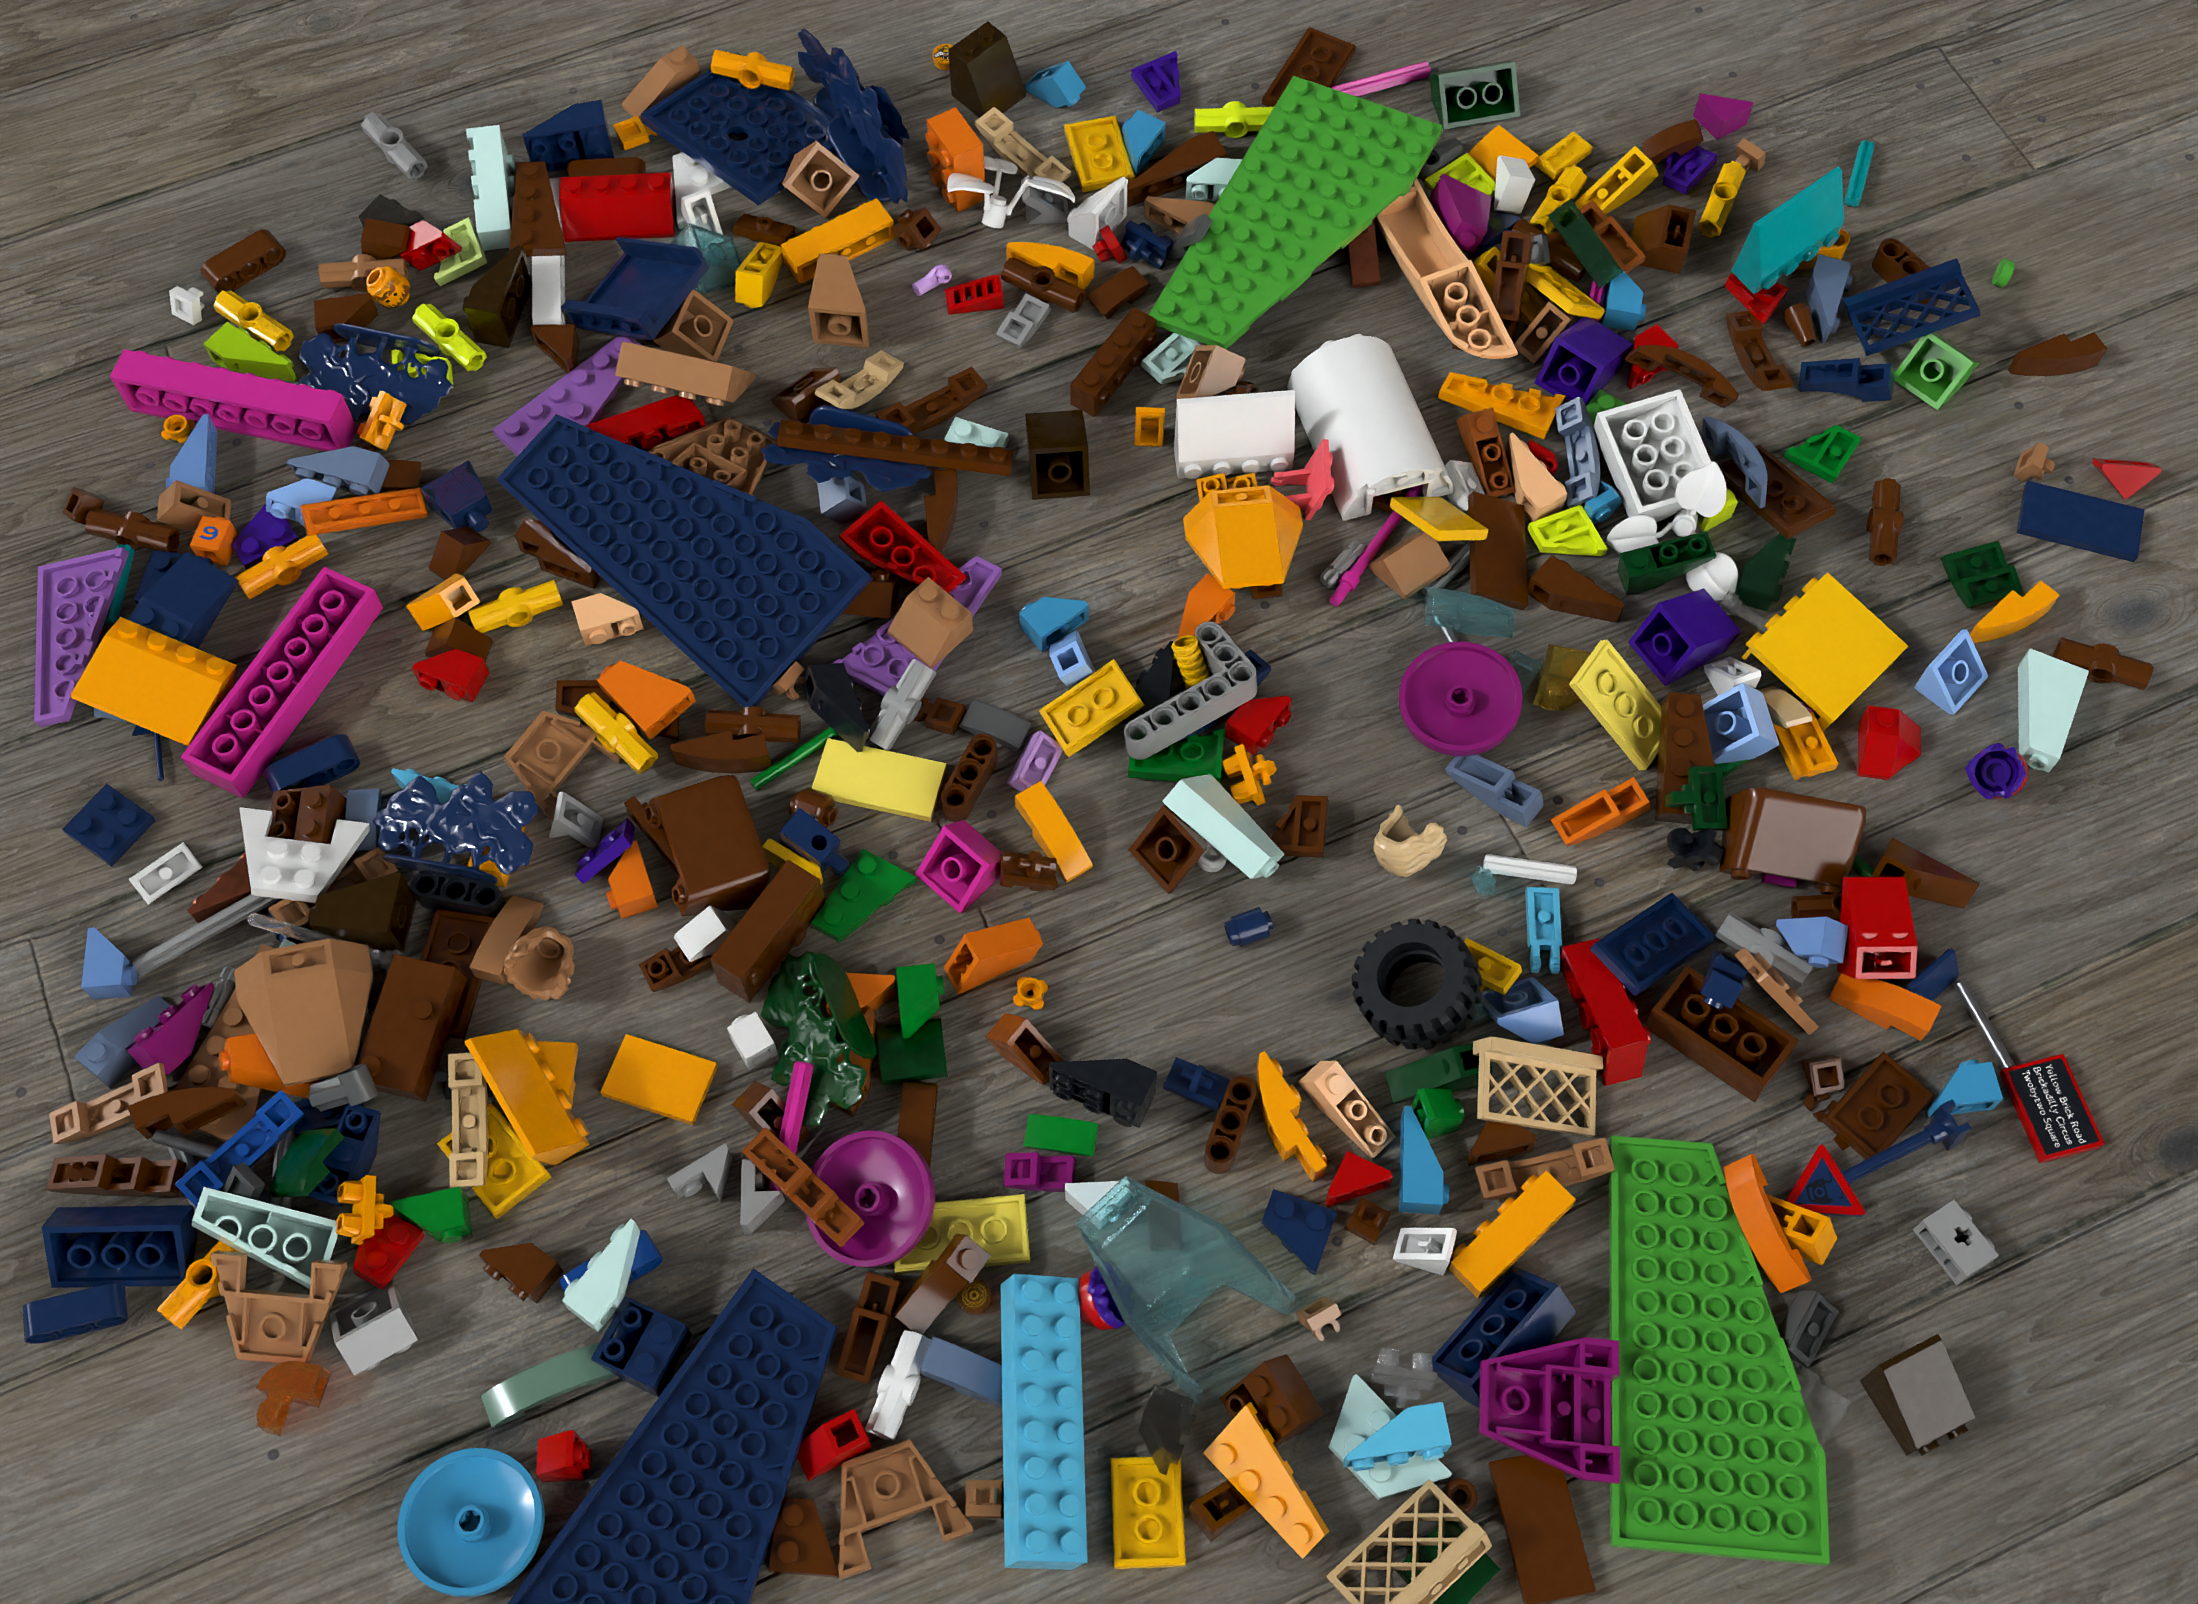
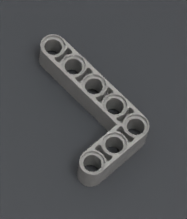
M1204 622L1195 630V637L1198 639V645L1204 657L1203 660L1214 675L1126 724L1124 728L1126 749L1128 755L1137 760L1146 759L1256 696V668L1217 623Z

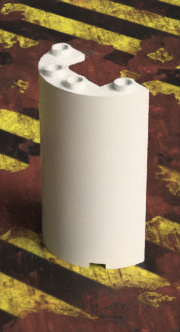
M1355 334L1337 341L1330 340L1323 343L1319 349L1307 356L1292 370L1287 389L1295 391V408L1313 451L1315 452L1323 439L1329 440V452H1332L1333 455L1330 467L1331 477L1334 478L1332 496L1343 521L1371 514L1374 496L1422 484L1424 497H1440L1453 493V484L1397 359L1391 347L1385 341L1372 336H1363L1362 334Z

